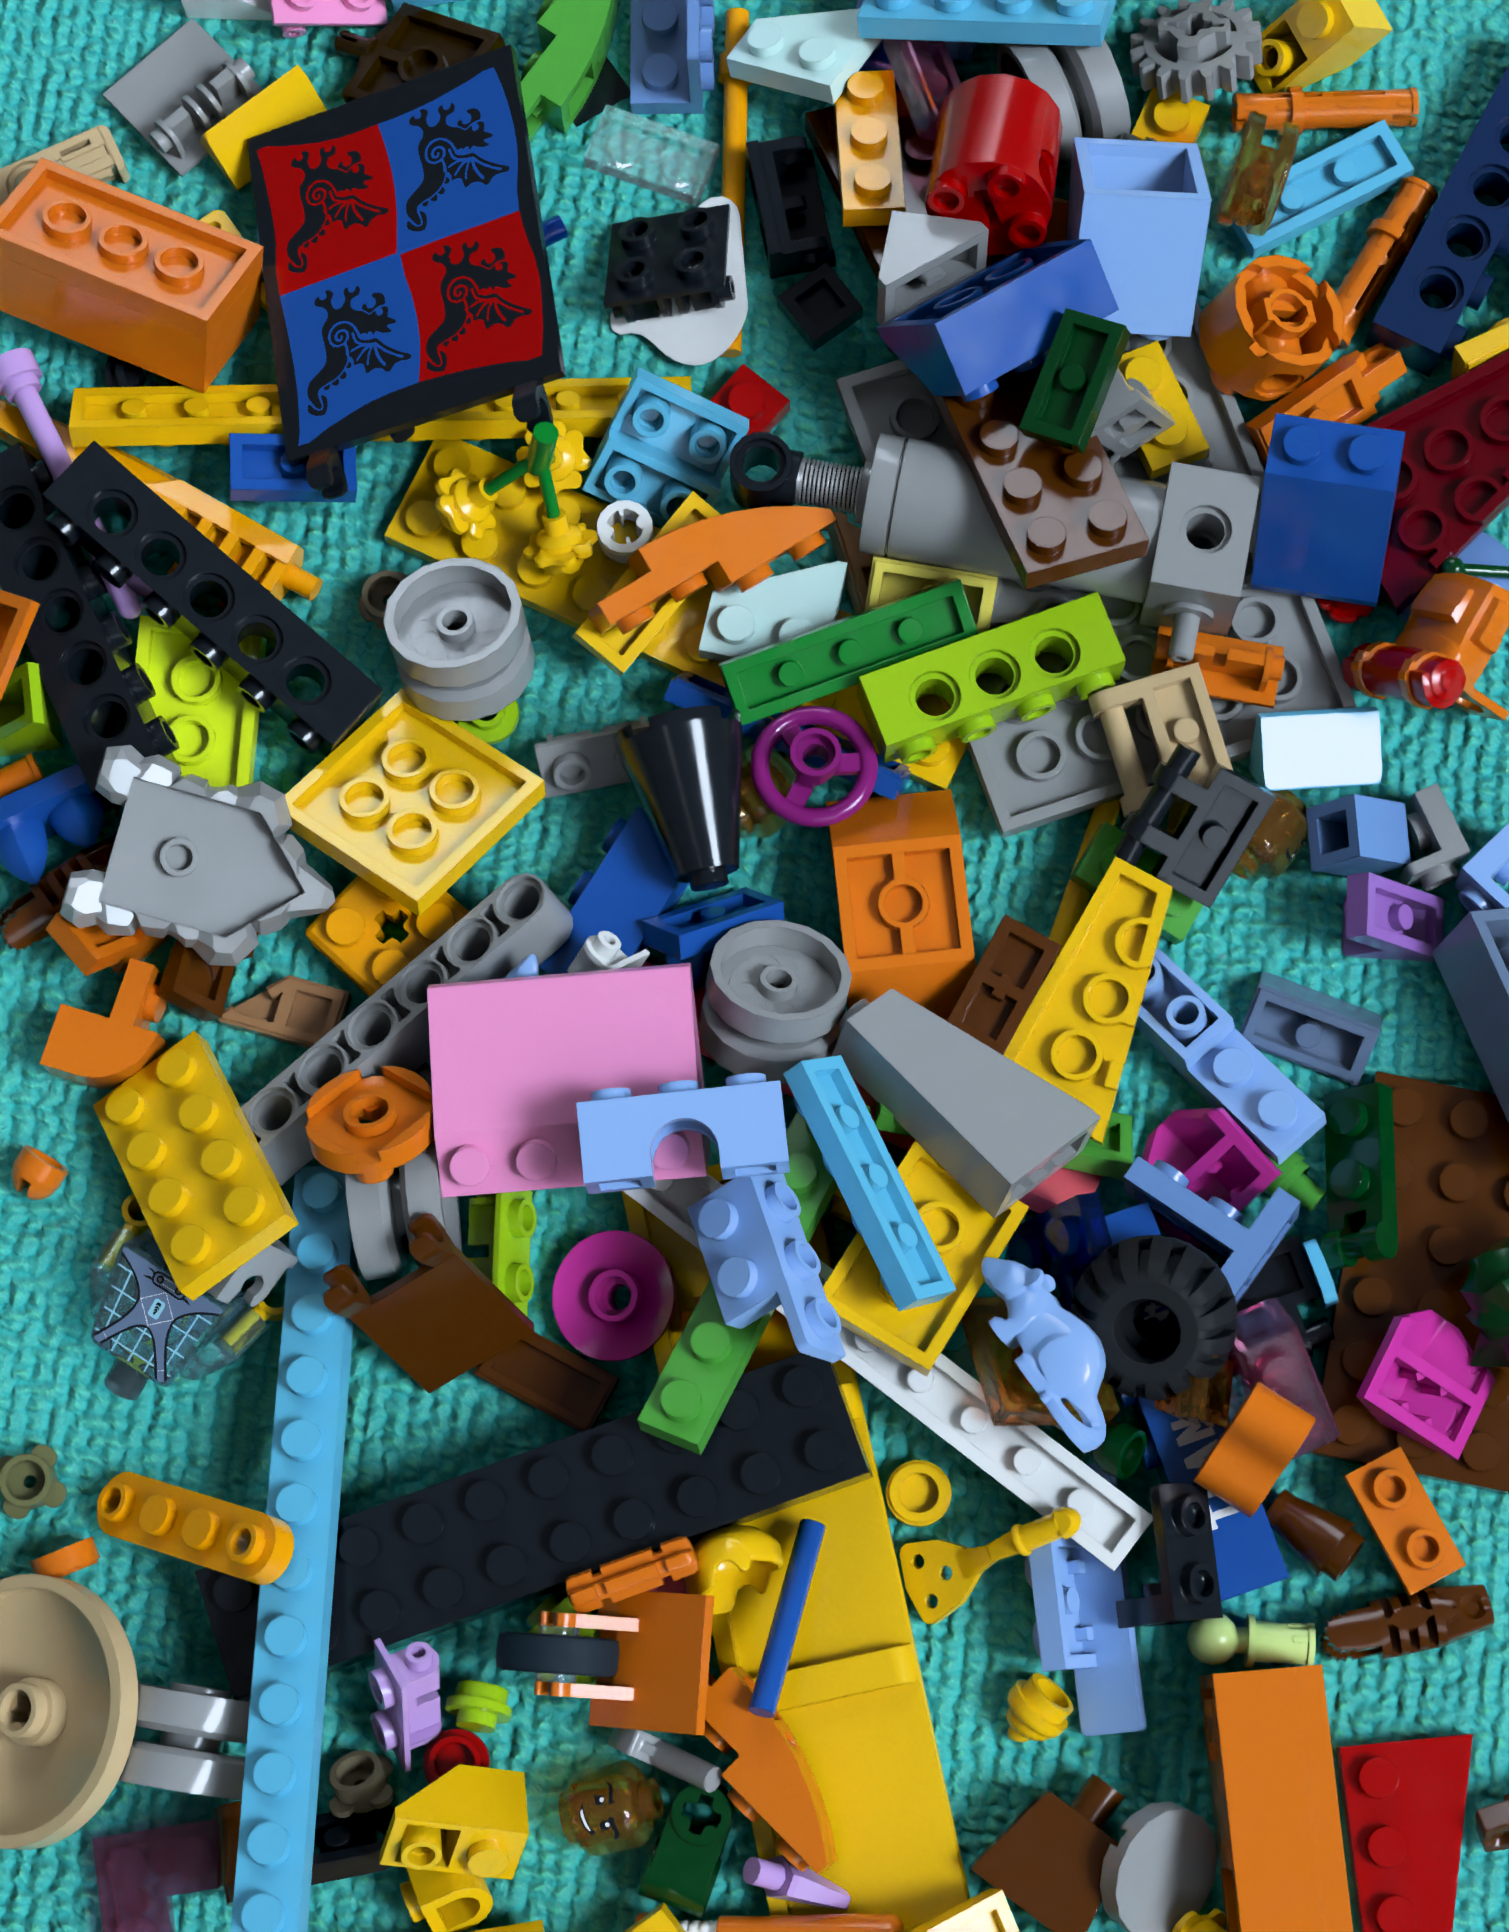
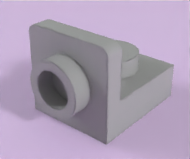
M1438 783L1415 792L1405 807L1409 842L1417 852L1424 850L1426 857L1406 865L1398 880L1401 884L1410 887L1421 883L1424 891L1436 889L1457 878L1459 873L1456 868L1461 866L1470 853L1464 836Z

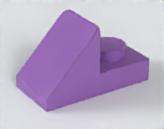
M1370 872L1347 875V896H1345L1343 905L1342 951L1344 955L1355 958L1435 962L1432 952L1443 941V898Z

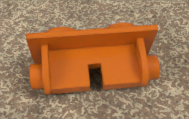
M1159 625L1150 676L1199 662L1209 697L1274 708L1278 681H1281L1285 663V656H1283L1284 647L1198 632L1194 658L1189 662H1177L1168 655L1173 627Z
M1401 1446L1343 1476L1408 1596L1466 1566L1465 1561Z

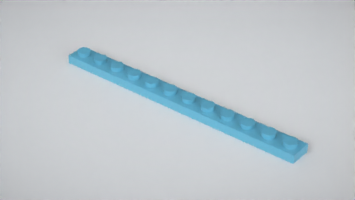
M325 1166L303 1167L295 1174L292 1211L299 1224L290 1230L289 1250L299 1259L292 1269L287 1267L266 1508V1514L281 1519L290 1526L294 1537V1550L285 1572L276 1581L267 1585H260L231 1932H308L353 1321L333 1313L324 1304L323 1294L330 1287L324 1283L323 1275L341 1264H346L350 1267L356 1276L358 1269L348 1217L345 1174Z

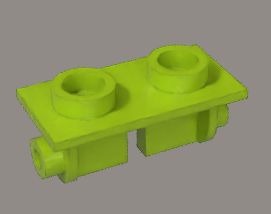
M533 1191L476 1195V1198L469 1199L468 1245L473 1247L489 1246V1257L468 1259L510 1301L528 1316V1301L532 1297L534 1290V1277L530 1268V1243L537 1223L536 1210L532 1202Z

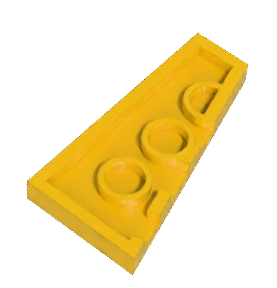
M1116 856L1003 1054L1005 1057L1093 1109L1101 1118L1089 1139L1103 1146L1173 892L1172 886Z

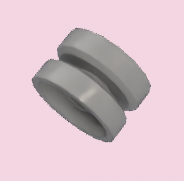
M1105 39L1101 47L1001 43L997 47L996 61L999 74L1028 79L1047 91L1059 107L1063 129L1058 167L1071 162L1074 137L1122 140L1124 133L1130 135L1131 119L1127 96L1119 70Z
M447 558L424 565L399 583L387 600L383 620L387 637L406 696L422 712L442 720L473 721L496 714L520 697L532 679L536 656L526 625L522 603L515 582L499 567L476 558Z
M752 921L730 929L715 944L709 964L706 992L698 1023L703 1047L718 1065L736 1075L763 1073L766 1075L767 1082L780 1080L781 1084L787 1083L783 1073L800 1061L831 1057L838 1041L840 1032L838 1024L844 1014L852 979L846 956L828 937L808 926L788 921Z
M435 1141L429 1144L422 1153L411 1161L394 1168L393 1174L383 1182L365 1184L358 1181L355 1174H345L347 1209L352 1241L358 1266L365 1280L402 1276L408 1262L409 1242L415 1238L409 1232L408 1224L426 1213H431L439 1220L454 1245L462 1252L458 1196L442 1198ZM413 1257V1259H414V1261H415V1263H416V1265H417L418 1267H421V1266L424 1265V1264L420 1263L419 1261H417V1260Z
M171 1682L169 1688L138 1683L139 1701L136 1726L160 1730L161 1732L159 1741L133 1739L130 1754L119 1781L178 1792L242 1800L245 1756L223 1752L222 1750L224 1741L247 1744L250 1701L234 1700V1698H231L232 1691Z

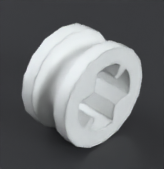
M630 500L616 501L608 505L600 513L597 521L599 545L603 553L613 561L628 563L627 560L638 548L650 543L654 538L652 519L648 511L639 503ZM625 520L636 522V532L639 537L636 541L631 542L630 538L626 537V544L615 542V533L612 527L615 523L620 522L621 526L624 527Z

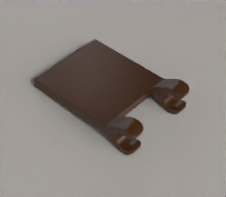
M426 1213L408 1224L409 1232L415 1236L409 1242L410 1253L417 1261L424 1264L423 1266L376 1294L369 1296L351 1268L346 1264L338 1265L323 1275L324 1283L330 1287L323 1294V1300L327 1308L333 1313L351 1319L428 1393H431L534 1333V1323L454 1245L439 1220L431 1213Z

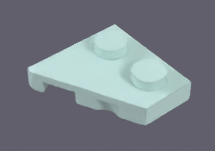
M860 8L759 18L754 21L730 52L726 61L730 76L733 78L834 104L846 89L848 79L860 70L882 39L859 37L857 15Z
M835 561L769 577L744 593H741L737 585L731 586L721 593L717 590L712 591L698 649L699 657L724 662L836 621L848 563Z

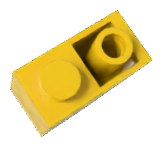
M1298 0L1261 32L1263 62L1262 64L1254 65L1253 78L1262 93L1286 92L1289 86H1302L1303 89L1350 67L1393 29L1376 0Z
M462 1764L457 1765L395 1807L379 1853L380 1865L512 1880L529 1836L525 1772Z

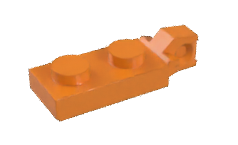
M1378 343L1364 352L1356 350L1342 356L1246 423V428L1264 469L1266 468L1276 413L1360 425L1377 413L1375 404L1381 399L1379 391L1408 372L1400 351L1384 346L1383 343Z

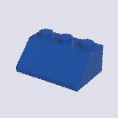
M1091 239L1046 242L1041 243L1035 248H1024L1013 252L877 327L881 339L935 396H961L963 402H969L984 397L999 387L996 378L1012 369L1014 373H1021L1043 364L1048 355L1047 350L1051 347L1066 308L1102 319L1118 311L1119 308Z

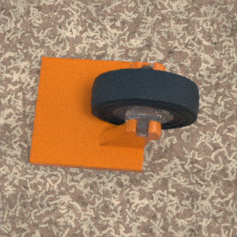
M646 1591L615 1603L609 1597L603 1600L604 1607L598 1609L597 1615L541 1611L539 1634L510 1631L499 1633L496 1647V1667L502 1668V1670L536 1672L534 1695L590 1698L589 1725L704 1735L714 1596ZM580 1628L600 1629V1638L580 1637ZM576 1675L597 1677L596 1684L576 1683Z

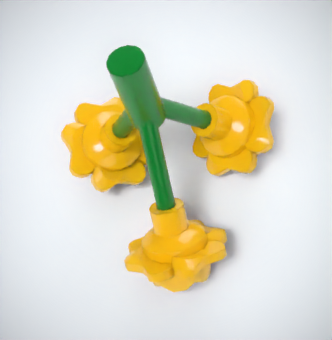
M559 420L553 421V424L540 422L534 426L533 433H530L529 430L526 431L525 440L529 446H522L517 450L516 458L519 462L493 479L482 478L479 480L474 474L465 476L460 469L453 468L449 471L446 478H440L435 482V489L439 494L435 501V510L440 515L443 526L459 535L466 533L471 540L477 541L483 536L485 530H491L496 526V520L491 511L495 509L494 501L498 497V491L524 475L526 486L530 488L540 486L546 510L541 516L544 528L529 535L530 543L523 550L524 559L534 561L537 568H544L549 575H558L561 572L572 574L579 570L582 563L586 561V558L593 554L592 545L598 540L597 531L587 530L586 524L583 522L568 523L566 511L559 508L556 497L563 489H578L581 487L583 478L580 472L586 471L591 467L592 459L584 450L583 433L576 429L567 432L565 424Z

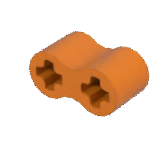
M1258 1381L1197 1471L1193 1482L1251 1518L1266 1498L1278 1477L1301 1447L1312 1429L1316 1418Z

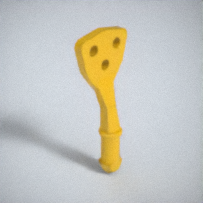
M1071 1507L1055 1508L1051 1514L1024 1525L1015 1524L1011 1527V1531L991 1543L974 1548L944 1539L904 1544L900 1549L899 1555L905 1589L922 1621L926 1624L940 1623L962 1606L969 1598L983 1572L997 1561L1018 1554L1029 1556L1034 1549L1061 1538H1071L1080 1529L1082 1523L1081 1515ZM919 1555L924 1559V1565L921 1568L916 1562ZM947 1566L952 1570L950 1579H947L944 1575V1570ZM933 1594L938 1600L935 1608L930 1603Z

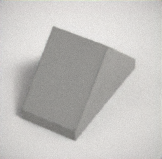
M892 210L878 277L877 322L881 325L986 267L989 229L980 221Z

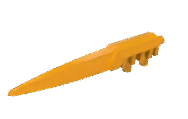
M0 398V439L11 447L19 443L37 460L41 459L42 456L17 405ZM52 419L73 462L87 447H71L69 425ZM115 446L104 448L279 601L283 599L289 590L309 601L314 600L318 595L323 580L302 569L304 549L187 482L177 479ZM176 561L167 574L172 573L177 568L178 564ZM221 600L219 605L225 610L226 606Z

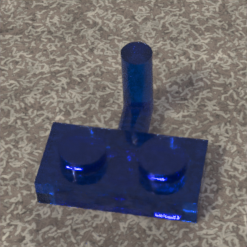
M1098 1192L1076 1195L1021 1223L1008 1243L1009 1260L1019 1262L1030 1269L1040 1268L1044 1274H1049L1054 1278L1062 1301L1060 1305L1069 1312H1071V1301L1074 1289L1081 1277V1272L1087 1268L1092 1260L1097 1259L1104 1249L1112 1246Z

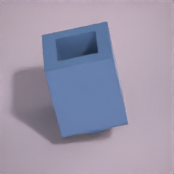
M1351 794L1306 809L1311 871L1341 876L1364 872L1378 875L1406 867V865L1411 863L1405 803Z

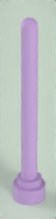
M17 348L0 355V396H5L9 403H16L55 481L73 462L39 395V391L42 388L39 381L42 377V371L30 349ZM98 517L95 521L96 526L107 533L100 517ZM90 553L92 560H94L95 557ZM100 574L119 614L125 619L137 618L142 612L141 600L138 594L126 584L121 588L115 587Z

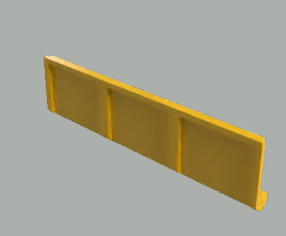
M720 1164L708 1166L707 1173L722 1185L732 1180H723ZM621 1191L630 1233L642 1236L658 1247L668 1260L676 1282L677 1296L673 1318L665 1334L653 1346L660 1377L682 1334L680 1311L695 1309L694 1297H700L703 1294L710 1276L702 1252L624 1191ZM821 1218L809 1244L816 1252L818 1258L833 1269L823 1218ZM776 1309L743 1373L800 1353L795 1346L786 1317ZM840 1359L834 1365L874 1477L742 1524L757 1527L771 1534L781 1545L784 1564L781 1570L772 1572L764 1594L758 1593L752 1586L740 1588L737 1591L733 1610L726 1614L713 1615L712 1635L721 1675L729 1667L741 1666L756 1682L800 1520H815L826 1527L777 1710L788 1724L808 1760L820 1788L831 1823L837 1861L828 1870L819 1873V1875L845 1889L851 1896V1900L847 1910H840L767 1897L770 1915L894 1914L901 1919L904 1932H909L970 1899V1893L856 1371ZM762 1817L756 1823L751 1821L758 1858L768 1860L782 1855L775 1845V1842L781 1836Z

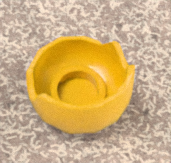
M739 1524L718 1528L700 1536L692 1544L698 1560V1571L693 1575L683 1578L685 1593L714 1596L713 1615L731 1612L735 1607V1598L740 1588L752 1586L760 1594L766 1592L772 1572L781 1570L784 1564L780 1543L771 1534L757 1527Z

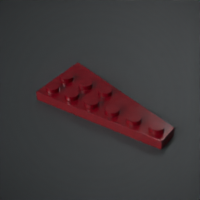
M1509 350L1365 425L1406 432L1395 506L1380 585L1382 592L1397 617L1415 600L1434 574L1440 573V566L1448 557H1458L1509 505Z

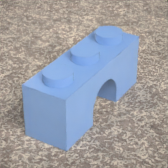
M744 1073L727 1077L725 1079L726 1086L699 1089L697 1081L680 1080L659 1085V1094L632 1096L631 1089L607 1088L592 1092L591 1101L576 1103L583 1180L588 1195L656 1187L654 1156L657 1148L671 1134L687 1130L699 1132L707 1136L715 1144L719 1151L723 1180L790 1173L780 1080L767 1082L766 1075L763 1073Z

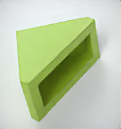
M26 662L15 668L11 674L0 701V757L63 748L61 722L40 676L39 663Z

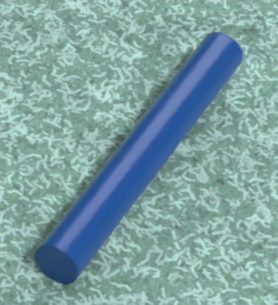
M800 1520L748 1707L751 1713L760 1717L773 1718L777 1709L826 1529L822 1523L815 1520Z

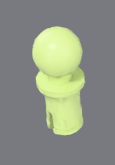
M1223 1614V1618L1192 1622L1186 1636L1187 1646L1191 1653L1200 1662L1209 1665L1223 1664L1232 1658L1235 1653L1243 1654L1244 1666L1248 1668H1253L1254 1662L1289 1663L1308 1666L1314 1665L1316 1629L1314 1623L1256 1621L1255 1614H1247L1244 1627H1236Z

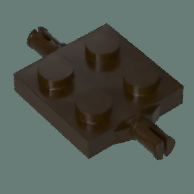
M403 2L390 23L372 38L362 37L350 33L348 30L339 32L341 38L337 36L334 43L336 54L359 61L357 71L341 95L344 101L349 103L506 45L500 33Z

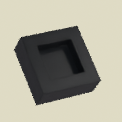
M827 262L777 296V306L813 351L819 349L863 317V307Z

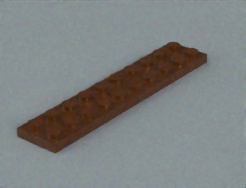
M918 84L896 90L906 212L927 215L925 199L938 121ZM834 106L805 113V132L841 205ZM889 225L851 227L878 282ZM987 255L986 267L1006 257V255ZM1044 363L1021 373H1014L1012 369L996 378L999 385L996 390L973 401L963 402L961 396H935L931 392L961 456L972 473L980 496L1025 590L1147 556L1150 540L1097 435L1090 437L1086 450L1082 454L1024 436L1019 429Z

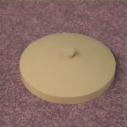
M20 1574L0 1580V1849L33 1850L44 1848L69 1837L83 1827L102 1807L115 1788L124 1770L135 1735L139 1701L136 1664L127 1635L111 1608L97 1594L77 1582L64 1578L39 1574Z

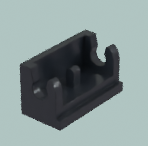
M792 136L758 143V140L746 142L747 170L770 279L811 272L825 262L831 268L836 267V258L831 243L812 149L808 150L806 138Z

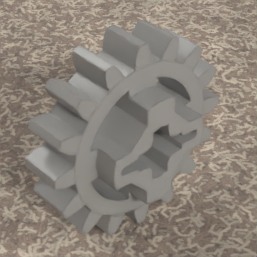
M1179 0V8L1172 11L1164 6L1156 8L1157 20L1142 18L1139 21L1140 32L1131 34L1132 50H1130L1133 76L1140 77L1141 88L1144 91L1157 87L1158 98L1162 100L1168 98L1174 92L1180 93L1182 103H1188L1195 96H1203L1207 101L1214 100V90L1219 88L1233 93L1237 91L1236 79L1252 80L1254 77V65H1259L1263 62L1260 21L1252 20V10L1249 7L1235 12L1234 0H1225L1219 6L1212 5V0L1197 2Z

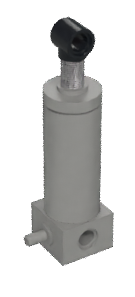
M754 432L744 436L732 449L730 454L731 492L735 501L744 510L772 506H795L797 503L805 505L807 503L808 506L811 504L812 507L816 505V507L820 506L821 508H833L834 511L836 509L838 511L842 509L843 512L846 511L847 513L851 511L852 514H855V523L862 524L859 543L860 553L885 557V554H887V558L1022 582L985 507L972 473L957 446L912 438L906 441V437L881 433L876 446L874 460H866L860 472L859 467L855 471L854 466L851 469L849 465L846 469V465H843L842 468L841 463L839 466L835 463L834 467L833 463L831 462L829 465L828 461L824 465V461H821L820 464V460L816 462L813 459L811 463L810 458L807 461V458L804 457V452L789 449L782 439L767 432ZM1172 461L1166 484L1117 475L1150 539L1147 556L1047 583L1043 586L1087 594L1098 592L1100 596L1142 603L1139 624L1159 628V625L1173 627L1168 655L1172 660L1184 663L1194 658L1198 632L1224 637L1228 635L1241 598L1261 477ZM758 465H766L777 472L772 479L765 482L751 480L745 475L751 468Z

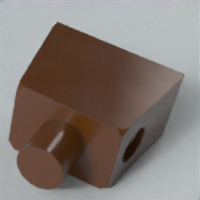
M1093 1773L1070 1805L1066 1804L1049 1790H1044L973 1860L969 1868L996 1889L1003 1890L1005 1896L1051 1931L1087 1932L1102 1902L1100 1880L1103 1859L1110 1844L1116 1847L1119 1844L1102 1830L1125 1797Z

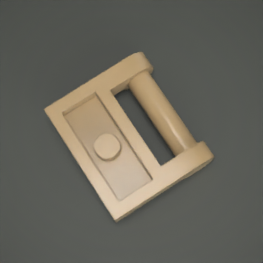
M1199 662L1107 688L1094 693L1088 698L1093 717L1101 719L1124 796L1119 801L1125 819L1130 811L1138 812L1153 787H1148L1125 714V710L1130 707L1142 704L1160 761L1167 763L1178 743L1182 742L1201 754L1189 775L1196 781L1204 784L1216 762L1233 771ZM1177 796L1172 805L1185 802L1186 800Z

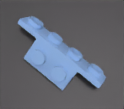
M784 1173L732 1179L687 1208L726 1325L743 1329L782 1305L795 1346L800 1353L831 1363H835L846 1356L839 1335L841 1331L840 1318L834 1307L827 1301L818 1275L821 1271L819 1258L806 1240L798 1217L801 1213V1206L796 1194L787 1185Z
M1096 1463L1086 1464L1117 1488L1116 1477L1101 1470ZM1061 1538L1034 1549L1029 1556H1026L1025 1575L1029 1586L1033 1589L1036 1621L1033 1626V1643L1036 1652L1041 1657L1042 1672L1074 1669L1080 1727L1084 1736L1143 1731L1146 1728V1717L1135 1628L1119 1629L1116 1611V1601L1131 1599L1126 1556L1116 1570L1113 1571L1072 1538Z

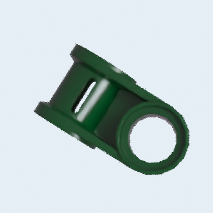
M690 1784L677 1795L672 1804L662 1835L658 1837L650 1856L638 1895L661 1904L664 1902L669 1907L702 1919L721 1867L722 1860L720 1857L734 1821L735 1806L728 1798V1791L725 1787L719 1785L715 1791L708 1793ZM706 1794L714 1798L712 1810L721 1814L720 1823L710 1821L703 1830H698L693 1827L695 1815L686 1811L687 1802L697 1803Z

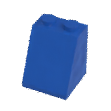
M1279 413L1275 414L1264 473L1251 588L1377 607L1406 432Z

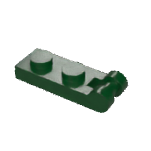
M1374 1082L1325 1094L1328 1232L1323 1234L1321 1239V1251L1327 1266L1332 1270H1339L1355 1266L1359 1258L1366 1257L1371 1262L1392 1259L1398 1251L1393 1088L1380 1082ZM1366 1219V1223L1361 1227L1359 1232L1358 1221Z

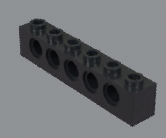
M93 441L42 494L43 513L47 515L44 523L58 539L70 547H73L78 542L95 557L92 561L93 566L109 583L117 588H121L126 584L144 599L140 605L154 622L166 630H169L173 625L192 641L188 647L204 665L213 671L223 667L240 682L236 688L249 704L262 713H265L270 708L288 724L285 727V732L304 751L313 754L316 750H319L327 757L357 730L379 706L383 690L97 442ZM117 512L125 516L130 524L124 531L110 534L100 530L96 526L95 521L104 513ZM164 553L171 556L178 566L172 573L161 576L150 573L144 567L143 562L152 554ZM210 594L220 598L225 604L226 609L218 616L204 617L193 610L191 603L200 595ZM248 636H262L272 644L274 651L265 658L253 659L241 651L239 643ZM296 677H309L318 683L322 693L313 700H299L290 694L287 684Z
M17 443L0 453V585L3 591L34 600L40 604L25 642L34 662L39 663L42 681L91 792L115 809H119L122 807L121 805L111 803L95 790L106 747L132 745L144 757L159 754L178 765L173 752L179 749V743L168 722L161 715L157 717L149 699L156 695L155 689L144 669L138 663L133 664L126 650V646L132 644L130 633L120 616L113 610L109 612L102 596L108 590L99 572L93 566V560H86L78 542L73 547L66 545L44 523L47 515L43 513L42 494L54 480L43 458L37 460ZM34 512L31 520L20 528L23 519L29 513ZM57 562L52 574L43 579L46 569L51 564ZM80 613L76 625L70 630L65 631L68 621L74 615ZM103 665L99 678L93 683L88 684L92 671L98 666ZM127 716L124 729L118 735L111 737L114 725L120 719Z

